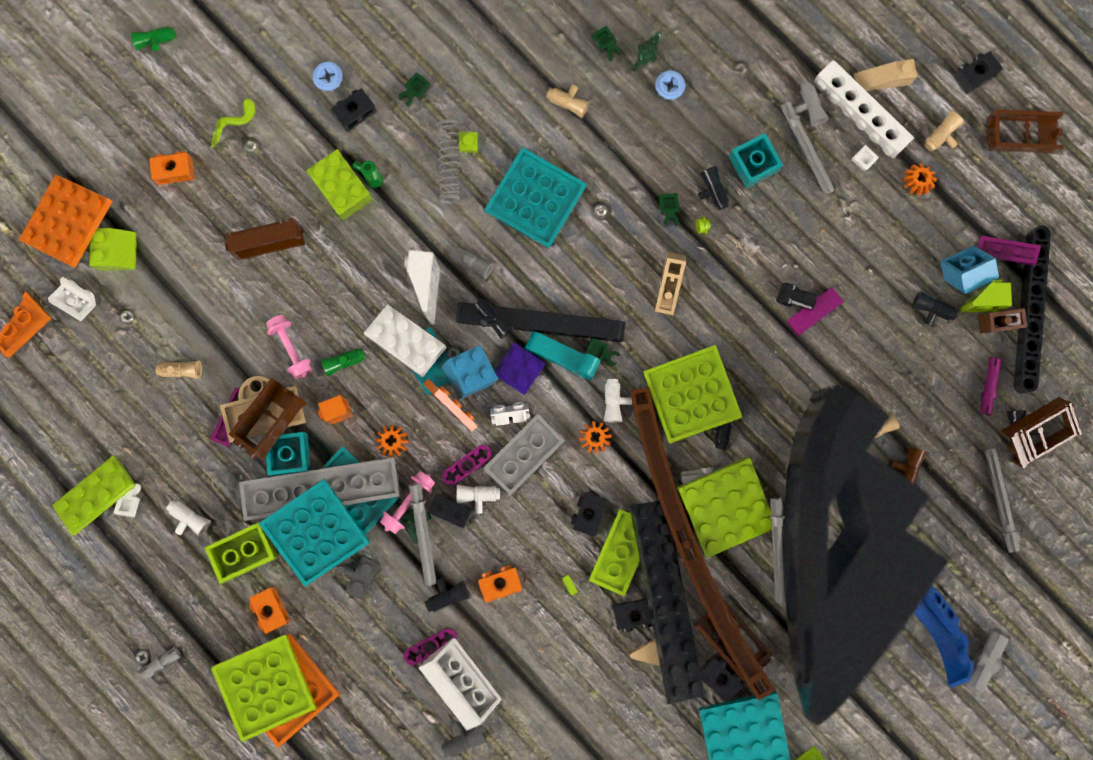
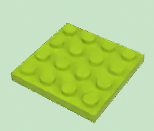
M716 345L643 371L669 444L743 418Z
M745 457L677 487L706 558L772 530V522L769 518L771 510L750 457Z
M287 634L211 667L241 742L317 708Z

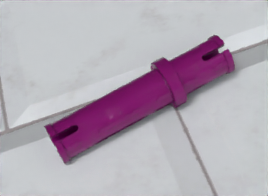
M995 357L989 358L984 392L981 393L982 403L979 414L984 415L986 413L987 416H992L994 399H997V394L995 393L1002 362L1000 358H997V360H995Z

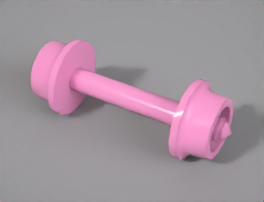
M284 315L273 316L266 322L267 334L274 335L278 333L294 364L287 369V372L291 373L294 379L305 378L306 375L312 372L311 360L305 359L301 361L285 332V329L291 326V322L287 321Z
M419 471L415 476H411L415 483H421L422 490L424 489L430 494L432 493V487L435 482L431 479L430 474L425 475ZM411 493L393 516H390L385 511L383 512L384 516L380 523L385 526V531H392L396 534L400 529L405 528L398 521L410 506V501H412Z

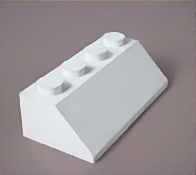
M452 638L430 655L419 667L420 671L466 730L481 725L502 700L455 638Z

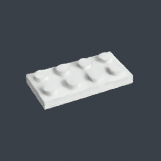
M388 304L363 333L367 338L421 377L427 373L447 348L442 342Z

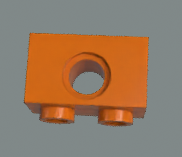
M177 151L173 155L158 154L153 158H149L151 177L157 185L195 180L193 159L187 152ZM172 164H175V168L173 170H169V167Z
M341 395L318 404L320 409L317 411L320 419L331 425L353 417L347 399Z
M511 565L499 568L500 572L493 574L490 571L481 574L482 578L478 582L485 603L523 590L516 567L511 568ZM502 577L505 580L506 584L503 588L495 586L496 578Z
M275 586L249 598V607L253 613H256L259 619L257 624L265 634L291 622ZM266 606L272 608L271 616L265 614L264 609Z

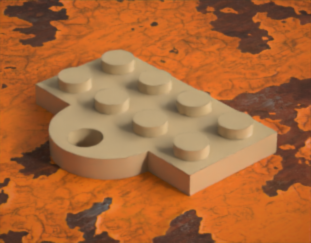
M254 376L247 379L239 389L238 401L220 405L227 435L270 379L263 376ZM254 381H259L262 385L261 389L257 392L251 389V384ZM296 385L287 387L288 390L300 398ZM273 401L266 409L270 410L271 414L277 418L284 411L283 408ZM303 407L287 428L307 423ZM264 412L246 437L252 438L266 434L276 420L266 416ZM228 435L229 443H233L234 438Z

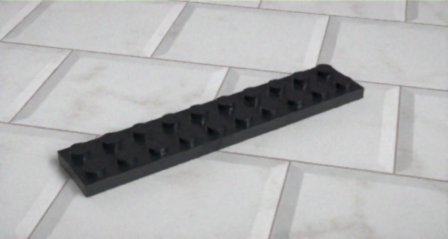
M660 501L630 505L667 704L704 697L705 693L675 542Z

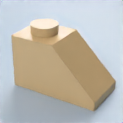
M655 637L628 652L631 659L657 666L660 665Z

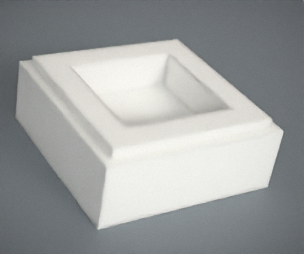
M865 145L851 160L866 172L879 157Z

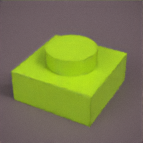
M459 132V153L478 152V133Z

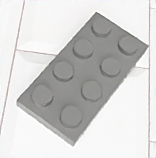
M537 414L483 469L511 496L565 440Z

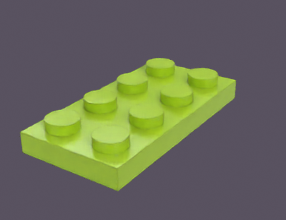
M113 455L52 506L69 533L75 536L134 488L136 484L119 459Z
M619 509L588 581L625 596L640 559L631 514Z

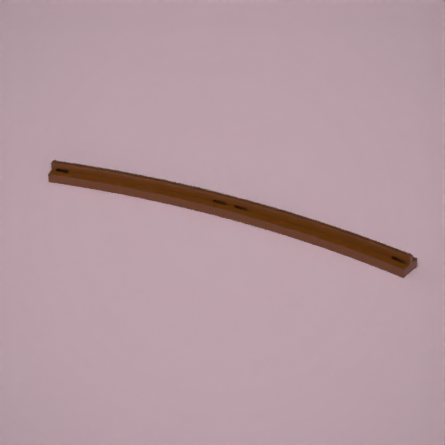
M646 387L630 390L647 464L679 554L719 637L757 700L760 701L775 691V688L759 665L732 618L696 542L667 461L650 389Z

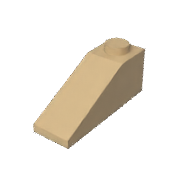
M914 59L895 61L853 74V79L866 91L911 85L917 78Z
M667 252L655 312L674 315L686 265V255Z

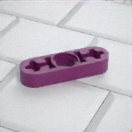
M480 445L444 471L443 481L448 485H456L491 459L492 452L490 448ZM480 449H482L483 451L487 450V458H479L477 461H479L480 464L476 465L475 460L470 456L474 454V456L477 457L480 454ZM465 460H471L473 463V467L469 471H465L462 468V463ZM458 465L459 470L464 475L461 477L459 473L455 476L456 480L454 482L452 480L448 481L447 473H455L457 471L455 467Z
M446 628L409 647L404 653L406 663L416 665L426 660L440 648V643L435 637L439 636L440 640L445 637V632H448V634H453L454 637L452 638L457 640L456 631L452 628ZM448 640L442 642L441 644L445 645L448 642ZM428 641L436 643V650L434 652L426 650L425 645ZM421 645L422 651L426 656L423 657L421 653L416 657V661L413 658L409 659L410 651L412 650L414 653L419 651L420 648L418 646Z

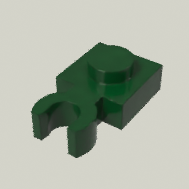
M607 25L591 35V39L600 52L607 51L608 60H613L612 52H616L618 56L621 55V49L614 45L617 40Z
M416 72L404 85L407 91L401 92L398 99L401 101L404 97L409 98L405 103L409 107L413 103V98L420 99L431 87V84Z
M678 193L659 195L660 215L666 214L663 221L664 227L668 226V220H673L674 226H677L678 218L675 214L680 212Z
M594 338L590 339L585 353L600 359V363L605 359L607 364L615 366L616 363L611 361V356H620L617 351H607L609 345Z

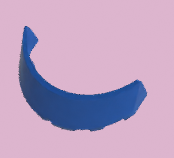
M932 586L914 614L921 620L935 641L944 663L947 683L952 688L971 679L974 662L969 658L967 650L969 641L966 633L963 634L958 626L960 620L949 603Z

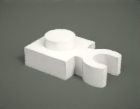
M135 483L136 486L117 501L114 514L135 518L140 501L135 496L140 492L141 485Z

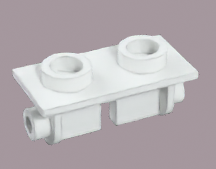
M517 402L513 406L506 407L505 405L494 406V408L490 409V415L494 416L491 417L492 424H496V426L510 424L509 417H513V423L527 422V419H530L529 412H526L529 411L528 403Z

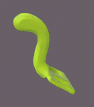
M251 99L243 101L244 114L241 117H222L215 123L216 129L214 130L210 145L211 148L219 143L222 129L226 125H243L252 120L256 107Z

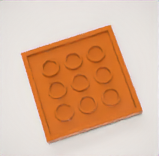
M55 174L18 240L76 268L93 234L96 232L113 201Z
M291 633L287 635L317 708L266 731L265 733L277 748L340 695V692Z

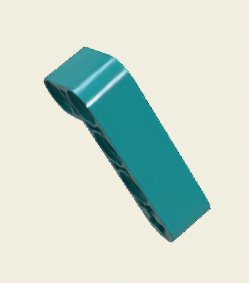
M535 331L532 332L525 346L527 351L588 380L593 379L601 362L595 356L587 353L582 354Z

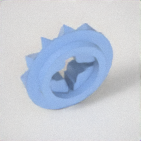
M332 62L319 64L313 71L314 84L324 92L333 91L343 81L341 69ZM325 71H327V73H329V75L332 76L330 77V83L326 79H323L326 77Z
M665 71L658 76L655 89L659 96H662L665 100H674L684 92L685 81L678 72ZM672 79V83L675 88H671V90H669L668 92L667 86L665 84H669V82H671Z

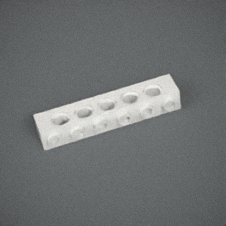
M834 60L815 78L814 83H816V87L820 91H824L829 96L830 101L837 104L847 117H851L856 122L857 127L864 130L874 143H878L886 155L894 159L914 139L893 116ZM832 82H836L839 87H834ZM845 95L851 96L852 100H848ZM859 108H863L866 113H861ZM872 121L878 122L879 126L873 125ZM886 134H890L892 136V140L888 139L886 137Z

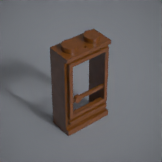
M995 109L987 117L986 125L989 127V134L986 139L989 151L1057 154L1064 149V145H1057V138L1063 133L1062 128H1057V120L1063 116V112ZM999 120L1025 122L1023 125L1025 128V143L999 142ZM1029 122H1038V144L1029 143Z
M290 218L289 222L282 221L281 224L275 222L230 234L226 233V240H224L226 251H229L238 260L305 245L302 228L294 218Z
M271 377L228 435L234 438L233 443L241 449L243 447L247 448L246 453L254 459L258 456L265 460L266 454L300 409L305 407L307 403ZM272 401L284 409L278 418L271 414L270 410H266ZM265 412L266 416H270L276 421L257 445L246 436Z
M1058 397L1001 430V434L1012 442V444L1007 445L1008 450L1016 455L1011 458V462L1024 469L1030 462L1075 436L1082 435L1080 422L1074 412V405L1070 401ZM1061 414L1065 427L1045 439L1042 433L1043 428L1040 425ZM1037 428L1036 431L1039 433L1041 441L1033 445L1029 432Z
M724 600L732 618L738 624V629L741 627L760 648L754 655L759 665L762 667L766 666L771 661L770 657L773 654ZM706 613L694 624V627L734 672L745 681L737 666L719 647L723 645L722 640L719 639L716 644L710 637L716 629Z

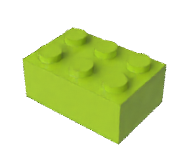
M338 149L306 170L342 221L373 200L368 190Z
M259 522L204 547L220 584L231 581L280 558L274 544L261 528Z

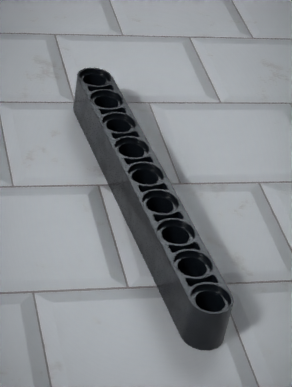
M1044 225L1037 226L1026 235V243L1041 245L1036 266L1024 264L1020 309L1025 308L1027 328L1018 329L1014 389L1020 394L1033 392L1039 385L1051 231ZM1036 232L1040 234L1041 239L1036 236ZM1033 269L1038 272V276L1034 275ZM1032 287L1036 290V295L1032 293ZM1030 306L1034 307V313L1030 311ZM1029 324L1033 327V332L1028 329ZM1027 343L1031 345V351L1028 350ZM1026 361L1030 364L1029 370L1025 367ZM1024 380L1028 382V389L1024 387Z
M458 302L455 322L481 326L480 321L483 318L476 312L474 303ZM492 306L502 318L514 325L512 330L624 342L626 325L624 321Z

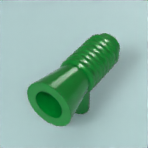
M167 26L152 29L148 32H131V38L136 51L150 45L152 50L157 51L159 50L160 43L173 41L176 38V33L173 27Z
M358 161L353 163L352 167L362 172L368 187L377 188L382 184L383 176L372 161H365L363 164Z
M356 348L343 354L341 353L338 356L320 360L328 377L342 368L345 369L357 363L359 364L366 358L362 348Z

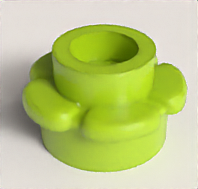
M705 216L696 219V229L699 234H707L711 228L710 221Z

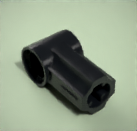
M784 282L776 302L784 306L792 307L793 305L812 311L815 308L818 296L817 294L801 290L793 284Z

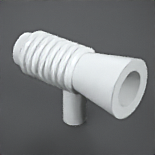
M607 379L605 384L606 410L603 422H623L619 405H631V397H620L618 379Z
M457 484V504L475 500V513L481 514L483 513L482 501L493 502L500 500V488H496V486L470 487Z
M171 501L166 508L171 516L180 521L175 530V533L178 535H182L188 525L200 537L211 524V520L195 514L193 510L179 501Z

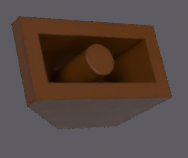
M1025 308L979 314L980 333L1027 328Z

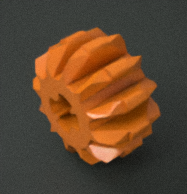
M920 163L918 166L912 165L910 169L905 171L906 176L903 178V181L907 182L904 188H910V194L915 191L917 196H920L922 193L924 195L928 194L929 190L935 187L933 183L937 181V178L932 176L935 174V171L930 172V165L924 168L923 163Z
M592 421V428L585 424L587 432L580 430V433L585 435V437H579V441L586 442L581 447L590 446L587 450L588 453L594 448V453L598 454V447L604 452L606 449L602 444L609 446L610 442L605 439L612 437L611 434H604L609 428L606 427L604 430H601L602 422H600L598 428L595 421ZM592 433H595V435L599 434V442L595 443V441L592 442L590 440Z
M395 425L390 426V431L384 426L385 433L383 434L380 431L377 433L382 438L375 439V442L382 443L377 449L381 450L384 448L382 451L384 456L389 452V457L393 458L394 451L400 456V448L404 451L407 450L406 447L402 446L403 443H409V440L402 439L407 436V433H401V427H398L395 431ZM392 436H394L393 438L396 439L397 442L393 443V446H390L391 444L388 443V440H390Z

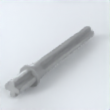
M786 102L780 106L787 119L786 124L790 125L824 194H830L834 191V187L799 119L800 115L796 114L791 102Z
M994 448L985 450V455L1002 523V536H1005L1008 553L1020 551L1016 535L1018 531L1015 530L997 451Z
M416 482L409 485L412 500L410 505L413 506L425 585L432 586L436 584V576L424 506L426 500L423 499L421 483Z
M782 498L770 499L771 515L769 518L772 522L775 601L777 603H785L783 524L785 516L783 515Z

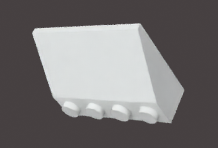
M409 250V256L405 257V268H407L425 316L429 323L434 325L440 267L433 252Z

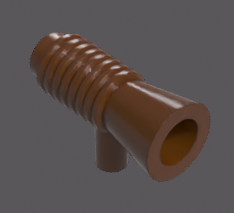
M908 447L906 464L893 461L891 468L903 471L902 476L915 484L920 471L919 467L927 452Z

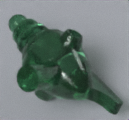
M657 31L656 35L650 37V41H645L643 44L640 43L638 45V59L631 68L633 71H636L640 65L650 61L654 62L657 59V45H659L660 37L662 36L660 31Z
M402 500L396 502L399 507L403 503ZM408 508L400 518L401 523L413 542L418 544L413 509ZM428 512L426 513L427 521L431 520V515Z

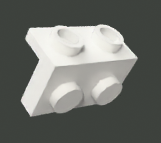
M62 277L60 279L61 286L48 300L51 304L82 321L96 306L94 294L88 289H82L73 280H67Z

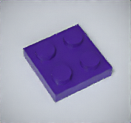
M514 342L494 372L500 380L522 395H525L546 363Z

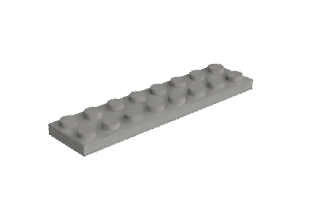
M395 458L239 482L244 521L268 517L324 478L344 505L400 497Z

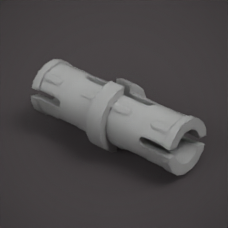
M173 647L165 654L155 657L154 661L140 669L142 677L148 680L157 672L164 671L168 665L181 658L180 652L176 647Z

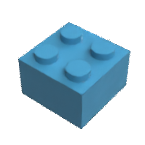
M971 246L940 261L944 281L964 294L973 292L975 289L990 284L993 280L999 278L996 258L976 246Z
M481 345L448 359L442 366L459 400L493 385L498 380Z

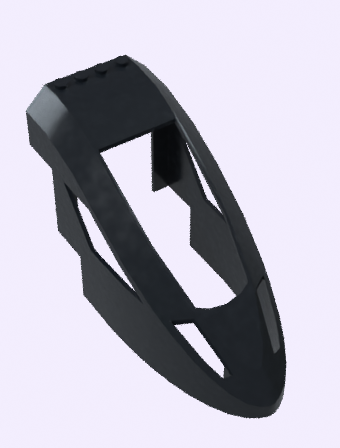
M838 384L827 386V388L822 390L819 389L809 398L811 403L795 431L786 478L784 573L792 669L803 715L816 726L830 718L867 677L899 635L950 561L907 531L931 495L867 451L890 416L859 394ZM835 498L844 529L828 551L830 503Z

